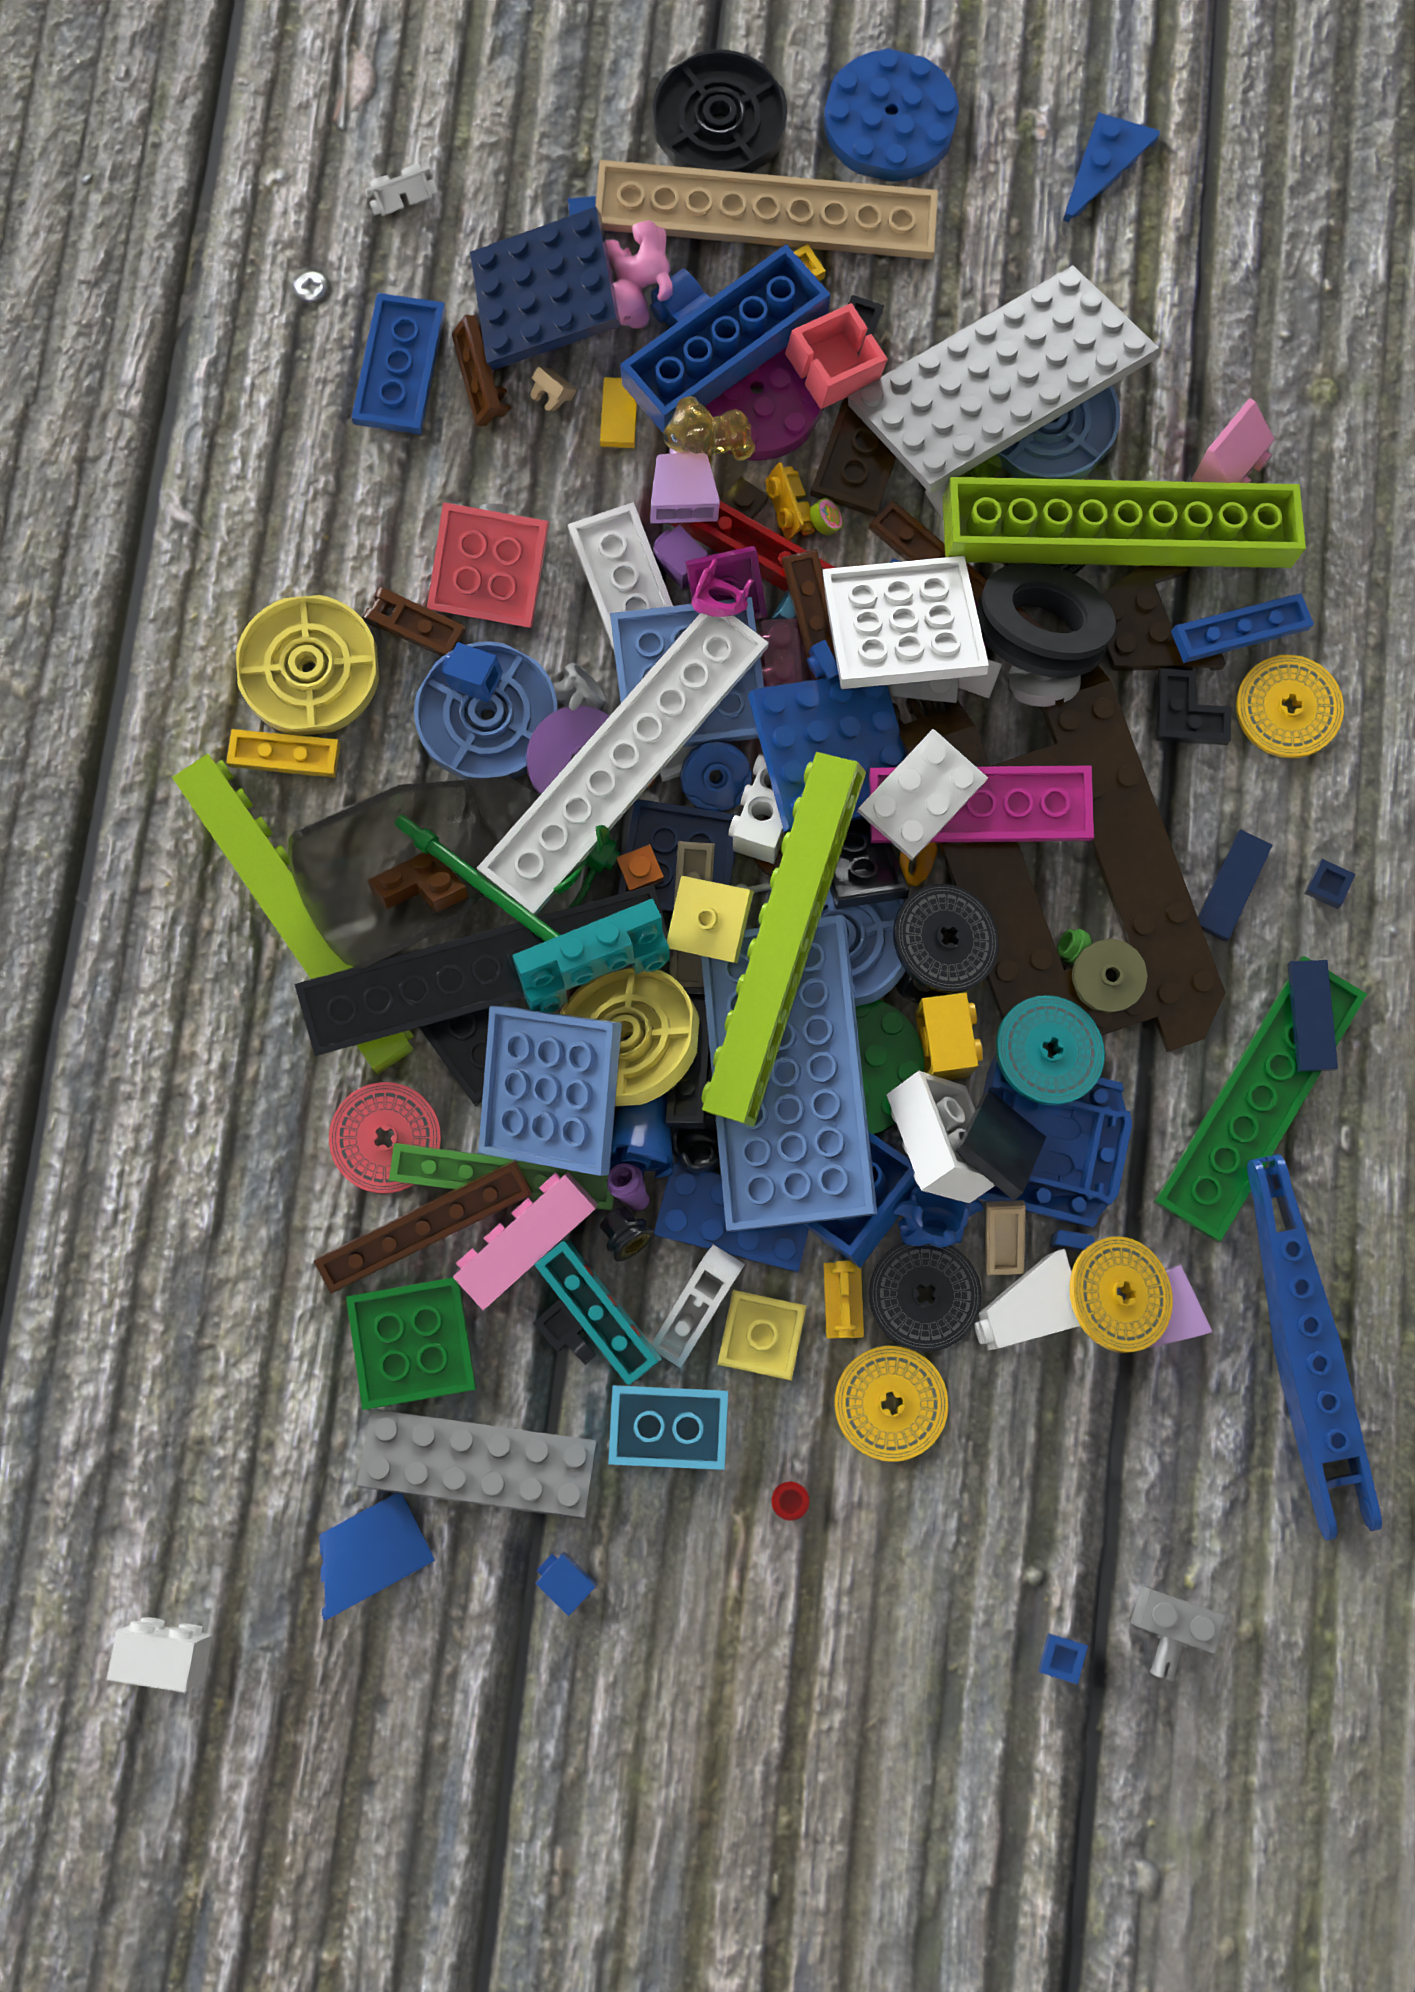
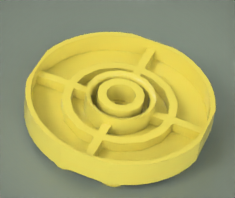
M314 595L283 598L272 603L250 621L243 631L236 648L237 680L241 694L252 711L264 723L286 734L301 736L332 733L345 727L366 709L378 686L377 645L370 629L360 615L352 608L330 597ZM311 662L316 665L313 670L303 672V666L306 663Z
M627 968L595 978L578 988L560 1012L563 1015L622 1023L615 1106L642 1105L668 1092L686 1074L697 1054L699 1032L697 1010L682 985L672 976L661 970L653 972L643 971L636 974L633 968ZM627 1035H631L629 1039L623 1041Z

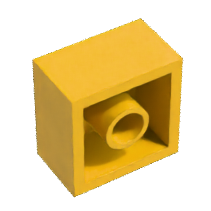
M967 993L922 998L915 1011L918 1037L924 1053V1073L946 1080L969 1078L977 1069L978 1061L983 1060L980 1039H974L972 1025L977 1024L974 1002L968 1003Z

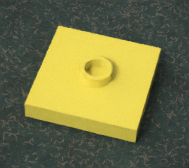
M681 876L667 937L669 949L738 964L754 891Z
M733 1290L717 1365L792 1381L807 1306Z

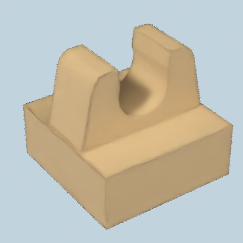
M538 367L531 378L535 383L530 396L534 400H540L543 394L547 392L549 401L544 407L547 411H556L565 401H571L578 391L576 387L552 368Z

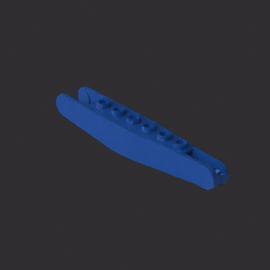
M1280 1154L1249 1160L1247 1172L1254 1201L1273 1348L1318 1527L1326 1541L1337 1538V1522L1328 1489L1354 1484L1361 1516L1365 1525L1371 1532L1381 1530V1511L1340 1338L1292 1189L1286 1162ZM1269 1162V1168L1264 1169L1262 1163ZM1276 1197L1286 1231H1276L1271 1198ZM1342 1459L1348 1460L1351 1473L1325 1478L1323 1463Z

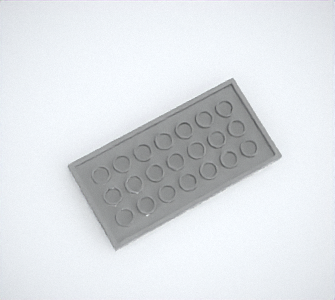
M1072 265L883 375L880 379L849 395L848 405L927 491L932 493L947 484L950 477H959L1157 359L1159 347Z

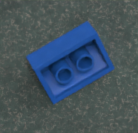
M869 1131L877 1215L802 1223L830 1248L848 1261H851L858 1268L863 1265L900 1216L892 1212L895 1205L908 1201L911 1189L917 1184L910 1159Z

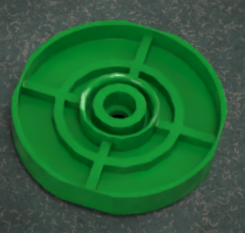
M879 999L875 1002L855 1007L868 1131L873 1135H878L896 1124L891 1115L892 1109L887 1094L917 1071L924 1072L923 1048L913 1025L900 1010Z

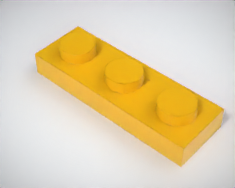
M231 729L226 763L230 768L336 778L340 742L338 739Z

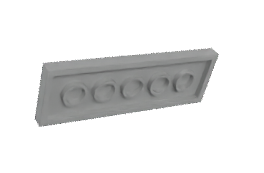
M371 1409L356 1486L358 1488L585 1519L597 1440Z

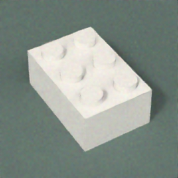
M917 1071L887 1094L892 1109V1118L898 1125L903 1139V1148L909 1155L915 1172L914 1178L921 1191L971 1203L995 1186L955 1151L975 1112L966 1086Z

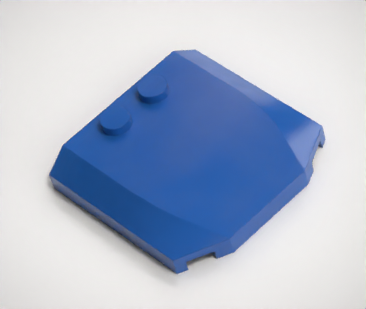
M995 1053L987 1072L983 1095L990 1089L1046 1136L1025 1190L1015 1201L1023 1200L1026 1206L1025 1212L1087 1228L1094 1227L1098 1222L1099 1216L1108 1205L1114 1202L1119 1194L1132 1128L1130 1111H1126L1122 1091H1124L1123 1084L1099 1077L1094 1087L1081 1098L1064 1105H1044L1025 1098L1011 1087L999 1068ZM997 1186L992 1187L976 1198L984 1202L1014 1201Z

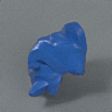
M916 1184L911 1189L908 1201L896 1204L892 1212L904 1216L897 1224L902 1241L906 1245L923 1246L930 1244L935 1247H947L951 1244L962 1243L964 1228L968 1224V1218L977 1212L983 1211V1204L977 1199L971 1203H966L921 1191V1188Z

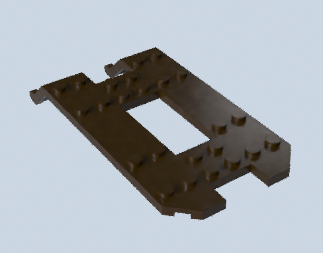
M1099 665L1092 671L1081 675L1079 692L1072 699L1064 702V698L1055 700V705L1049 707L1038 706L1044 714L1054 745L991 766L976 725L958 699L956 703L942 702L946 710L939 713L935 710L932 700L920 699L926 715L924 717L917 700L907 698L905 701L906 707L913 721L906 724L900 718L897 704L892 703L900 730L899 737L907 756L934 729L976 767L1092 766L1094 838L1090 841L1126 943L1135 948L1145 961L1148 975L1145 991L1135 1004L1123 1011L1113 1013L1093 1010L1081 1001L1072 981L1073 968L1064 971L1018 842H938L953 885L975 895L986 906L994 919L998 932L999 949L996 962L986 978L1001 1020L1004 1019L1011 1009L1024 1000L1036 996H1056L1075 1003L1089 1014L1097 1025L1101 1036L1154 1018L1166 1052L1204 1040L1225 996V990L1114 687L1109 677ZM1112 969L1106 970L1105 976L1107 980L1114 982L1117 977L1115 971ZM1049 1042L1043 1048L1048 1050L1047 1056L1051 1058L1058 1053L1053 1051V1044Z

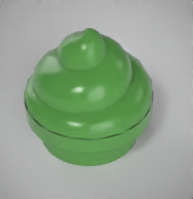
M1068 929L1059 939L1057 953L1059 956H1062L1064 962L1073 965L1082 950L1093 944L1086 931Z

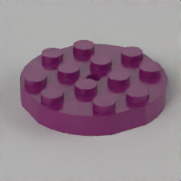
M787 346L691 416L696 428L709 444L742 460L764 461L785 456L808 440L823 414L824 408L820 409L805 386L807 376L801 379L785 354ZM758 387L762 388L763 391L759 394L753 393L751 389Z

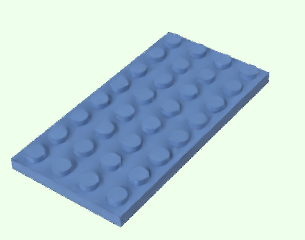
M843 915L823 917L819 920L755 1126L752 1127L716 1116L726 1231L728 1232L877 1215L846 918ZM760 928L745 930L738 964L701 956L712 1077L715 1070L713 1066L715 1052L720 1045H723L727 1033L725 1031V1020L729 1011L734 1010L738 998L736 995L737 982L740 976L746 973L749 964L747 958L748 948L751 941L757 938Z

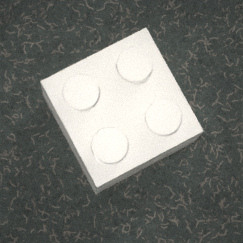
M142 1617L140 1621H131L129 1626L116 1630L106 1680L187 1692L204 1682L213 1635L202 1633L203 1627L194 1624L181 1623L178 1628L164 1627V1620Z

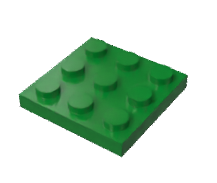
M453 1277L346 1296L362 1410L477 1390L461 1286Z

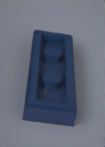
M1241 829L1236 833L1198 914L1203 931L1225 942L1230 938L1269 855L1272 844Z
M1328 960L1290 961L1287 967L1297 1072L1335 1071L1338 1069Z

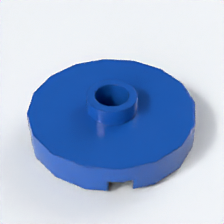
M723 741L701 743L693 748L683 760L680 771L681 788L687 799L699 809L723 812L730 808L733 809L741 804V798L746 785H751L752 783L750 764L745 754L731 743ZM713 770H719L720 778L714 782L710 781V773Z

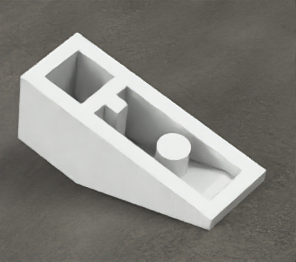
M714 1244L712 1245L651 1343L659 1355L676 1366L682 1367L743 1269L744 1263Z

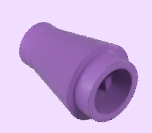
M627 1163L618 1164L613 1167L607 1178L609 1192L627 1204L632 1210H643L649 1203V1195L646 1192L640 1169Z

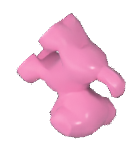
M642 221L633 225L634 239L641 245L636 255H632L629 247L625 250L621 249L619 241L606 240L610 268L616 274V282L613 285L620 324L629 325L633 329H642L649 322L650 313L647 309L643 288L658 283V300L661 302L669 300L673 295V285L669 277L671 269L665 255L666 233L664 228L656 226L653 221Z

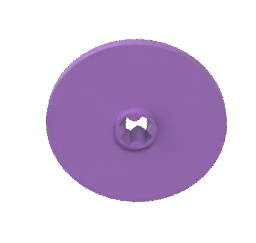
M578 706L575 711L565 707L551 713L539 723L528 743L526 763L530 780L540 795L571 761V756H575L609 718L607 713L589 706Z

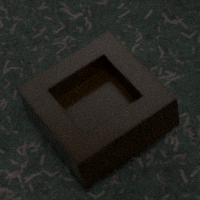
M740 476L721 501L749 518L754 519L768 503V495Z

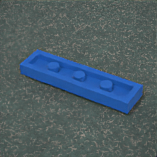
M1302 593L1179 624L1171 630L1182 661L1186 663L1308 631L1314 623Z

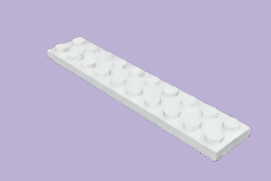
M700 613L477 867L478 872L536 916L555 894L553 888L563 882L597 846L596 826L604 825L609 831L766 651L768 642L734 615L712 617Z

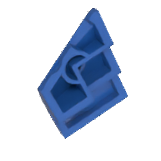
M396 1493L319 1535L320 1554L323 1559V1564L320 1568L321 1582H324L325 1606L322 1609L324 1621L435 1561L403 1494Z

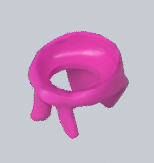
M713 559L710 567L705 568L692 599V607L696 612L712 617L732 616L745 611L748 606L746 600L749 588L753 580L749 579L744 590H739L735 586L714 577L717 560ZM711 595L734 597L735 602L729 604L722 603L713 599Z

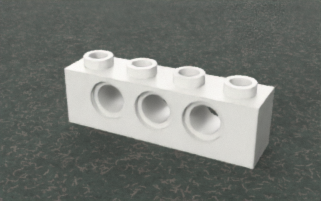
M759 754L753 768V775H756L753 785L747 784L741 798V805L744 806L741 816L735 815L733 817L728 835L733 837V851L774 864L786 832L784 833L773 790L767 788L771 781L764 755ZM760 814H764L769 816L770 819L760 821L755 819L754 817Z

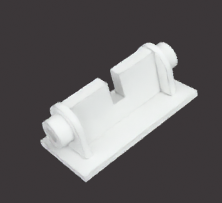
M414 164L401 170L402 175L389 179V176L385 175L370 181L371 187L365 189L366 198L372 196L375 198V200L369 202L374 216L377 214L385 216L403 209L404 206L400 195L405 193L410 206L432 199V194L438 191L434 180L427 181L426 179L427 176H430V166L421 168L420 164Z

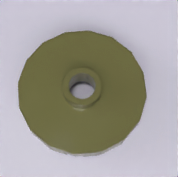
M1115 939L1096 941L1083 949L1075 960L1072 971L1073 985H1075V989L1078 992L1077 995L1081 1001L1091 1009L1104 1013L1123 1011L1135 1004L1144 993L1148 978L1145 961L1139 952L1128 943ZM1107 969L1115 971L1117 977L1114 982L1107 980L1105 976Z

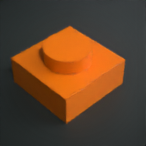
M650 844L616 857L629 891L664 881V876Z

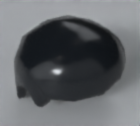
M706 1114L705 1129H674L672 1135L673 1155L677 1162L688 1171L696 1173L706 1172L720 1165L716 1117Z

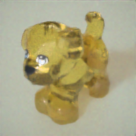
M694 396L682 398L677 403L676 411L663 432L664 442L669 448L680 453H705L708 456L710 465L712 463V455L731 451L739 461L746 460L753 454L756 446L751 437L752 426L742 411L734 409L725 412L721 416L712 417L708 409L700 404Z

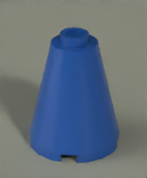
M668 1092L642 1105L619 1106L613 1121L609 1170L618 1164L627 1163L638 1167L643 1176L644 1171H655L654 1178L670 1175L673 1169L671 1128H668L666 1125Z

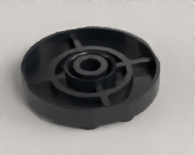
M725 49L698 52L669 69L656 89L652 105L655 139L675 167L753 173L768 164L775 157L783 143L787 125V101L784 90L762 62L747 54ZM717 116H723L724 118H723V119H717V118H715V117H717Z

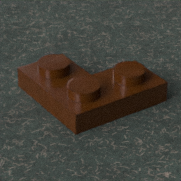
M430 853L418 854L414 858L368 879L370 891L386 909L420 894L437 913L468 898L466 886L449 867Z

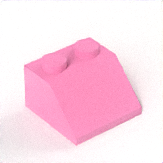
M1249 398L1207 449L1191 479L1193 482L1250 483L1251 479L1248 478V475L1253 469L1260 472L1269 461L1272 454L1268 450L1275 438L1254 400Z

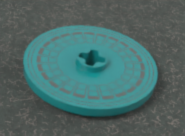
M1036 996L1024 1000L1011 1009L1004 1017L996 1036V1057L1003 1076L1012 1088L1033 1102L1044 1105L1071 1103L1088 1093L1102 1073L1105 1051L1103 1039L1097 1025L1081 1007L1064 998ZM1049 1042L1053 1044V1051L1058 1053L1051 1058L1047 1056L1048 1050L1043 1048Z

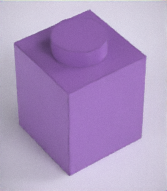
M680 524L672 531L666 530L657 538L653 547L657 564L682 590L689 585L685 561L708 556V553Z

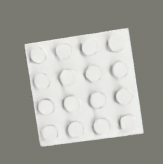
M965 556L822 569L826 604L841 689L988 675L989 664Z

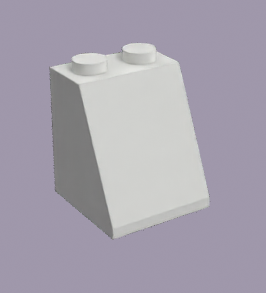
M1065 1249L1044 1256L979 1312V1321L974 1323V1328L980 1345L986 1343L987 1350H993L1080 1326L1070 1300L1071 1269Z

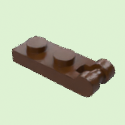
M378 587L373 596L375 602L371 608L366 609L362 616V619L372 627L381 628L441 657L454 650L457 642L460 643L466 631L464 625L382 587ZM388 607L394 608L390 617L384 615Z

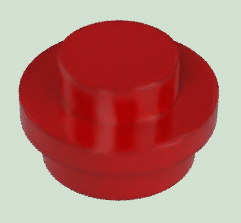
M788 1481L781 1483L773 1491L771 1497L772 1508L784 1520H797L804 1516L809 1508L808 1492L797 1482Z

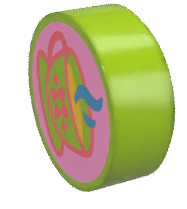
M823 498L810 508L811 522L821 534L830 536L843 527V515L839 507L830 499Z

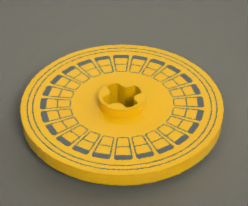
M1279 655L1260 662L1245 676L1237 692L1236 714L1243 732L1258 748L1277 757L1302 758L1320 751L1335 737L1343 720L1344 702L1336 680L1320 664L1302 656ZM1287 699L1292 700V706L1297 707L1292 714L1288 713L1286 706H1282Z
M1114 1236L1090 1244L1078 1256L1071 1272L1069 1292L1074 1314L1085 1333L1102 1347L1121 1353L1140 1351L1154 1344L1165 1332L1171 1318L1173 1306L1171 1284L1165 1268L1156 1255L1136 1240ZM1118 1288H1120L1122 1293L1126 1294V1300H1123L1122 1296L1117 1295Z
M882 1346L862 1353L845 1368L836 1387L834 1407L836 1419L842 1433L857 1450L869 1457L882 1461H903L920 1455L937 1440L947 1420L948 1395L938 1370L924 1356L900 1346ZM892 1392L894 1398H900L902 1405L896 1407L897 1413L891 1415L889 1409H882L881 1402L886 1400V1393Z

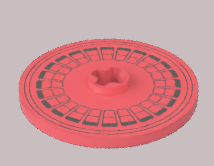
M378 1082L357 1089L339 1105L330 1124L329 1147L336 1167L348 1181L369 1192L394 1193L415 1185L389 1181L394 1143L440 1149L441 1129L434 1109L421 1094L398 1083ZM380 1128L384 1131L393 1130L394 1135L391 1137L393 1145L391 1147H388L386 1144L377 1145L376 1140L379 1138L377 1131Z

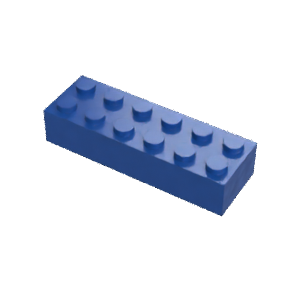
M785 244L620 364L622 386L661 432L667 431L666 434H668L788 345L793 329L828 314L830 293L790 247Z

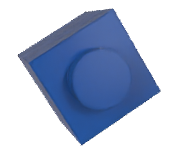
M457 642L453 652L446 656L442 667V673L451 690L485 702H489L503 675V670L496 655Z
M565 1552L559 1558L552 1553L536 1570L541 1577L535 1584L568 1616L597 1586V1583Z

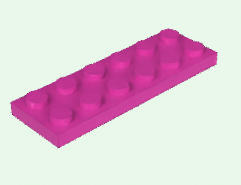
M1092 766L977 767L988 777L987 781L929 843L1092 841L1094 838ZM870 768V795L896 768ZM870 824L871 843H892Z

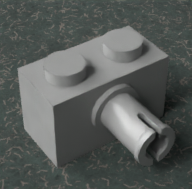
M1141 1585L1130 1623L1139 1628L1157 1634V1638H1160L1153 1666L1149 1673L1174 1682L1183 1647L1187 1648L1188 1645L1215 1654L1226 1615Z

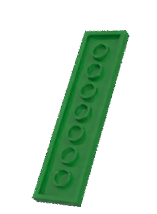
M1302 956L1298 961H1308L1311 959ZM1329 971L1337 1047L1366 998L1367 993ZM1289 977L1153 1201L1154 1204L1217 1243L1221 1242L1251 1192L1247 1172L1248 1161L1272 1156L1322 1072H1297ZM1263 1162V1163H1262V1165H1263L1264 1168H1265V1166L1267 1165L1268 1162Z

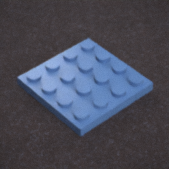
M748 597L746 600L748 602L747 609L734 616L756 632L752 597ZM735 599L722 600L719 602L729 604L734 603ZM691 604L610 613L621 703L700 614L694 610ZM760 658L682 747L698 746L701 743L711 741L732 742L759 738L748 693L752 689L764 688Z
M500 1005L490 1006L478 1153L598 1176L609 1175L622 1023Z

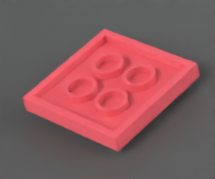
M443 502L427 608L440 612L533 628L550 522Z

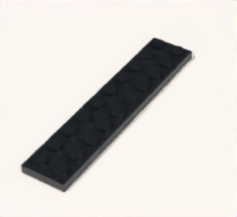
M654 885L538 916L549 927L563 935L653 898L662 917V928L666 941L668 937ZM520 922L296 983L294 985L314 1055L319 1056L489 1008L490 1006L524 998L523 988L512 955L545 941ZM669 949V956H673V949ZM630 964V965H627V966H625L624 968H622V969H620V970L630 968V967H632V965H631V964Z

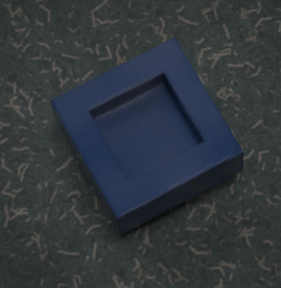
M1321 859L1304 894L1338 909L1344 902L1355 873Z

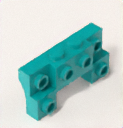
M653 898L512 955L523 988L524 997L530 1010L549 1013L556 1012L562 1007V1004L567 1003L566 990L586 984L595 978L618 971L630 964L635 973L638 974L643 971H656L663 967L665 962L670 961L669 945L663 934L662 917Z

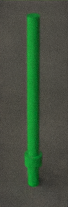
M401 814L395 820L394 826L414 840L413 845L424 854H432L546 942L561 936L440 843L439 837L428 828L422 829L404 814Z

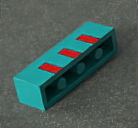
M570 1240L562 1241L534 1264L628 1386L662 1360L658 1352Z

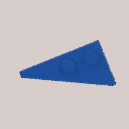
M1098 112L1062 221L1069 222L1073 217L1080 215L1097 194H1102L1120 177L1122 171L1129 169L1137 161L1140 154L1149 146L1153 147L1156 144L1160 131Z

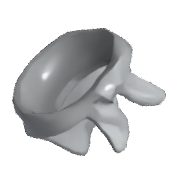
M574 662L565 667L564 679L553 685L556 689L557 702L564 704L565 707H569L571 711H575L578 706H589L601 710L607 702V697L597 682L582 666Z

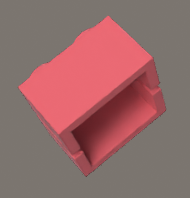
M852 303L791 331L785 354L800 378L802 379L807 376L805 386L820 409L836 403L880 379L888 360L873 335L865 336L868 328Z

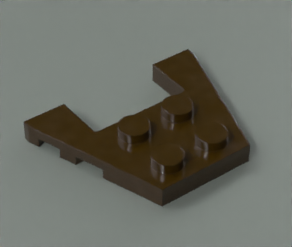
M1141 565L1102 593L1110 604L1116 620L1115 632L1105 652L1112 671H1157L1159 668H1178L1179 670L1210 668V671H1218L1225 667L1226 662L1222 653L1183 663L1171 633L1173 627L1155 584L1185 575L1188 571L1187 566Z

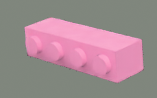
M569 1171L562 1177L557 1173L553 1174L539 1187L543 1194L534 1203L527 1198L512 1212L516 1218L506 1228L499 1223L484 1237L488 1244L480 1252L477 1253L472 1248L456 1263L460 1270L453 1278L482 1310L486 1309L598 1206V1203Z

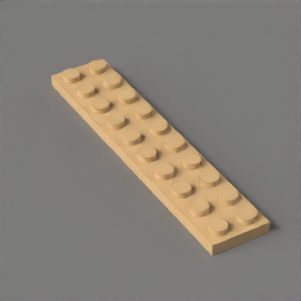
M600 160L595 207H597L601 214L605 231L633 233V225L642 221H653L656 226L664 228L666 236L774 246H784L787 244L789 247L801 248L808 244L811 249L932 260L935 250L938 190Z

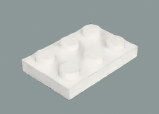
M932 729L865 800L857 812L909 859L913 860L981 788L988 777L939 733Z

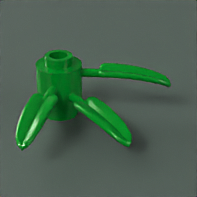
M604 825L596 826L597 846L563 882L553 888L557 894L565 892L579 878L584 866L591 868L579 893L568 908L580 905L589 891L596 873L601 874L604 868L611 871L617 860L616 857L621 853L615 849L618 842L609 838V829Z

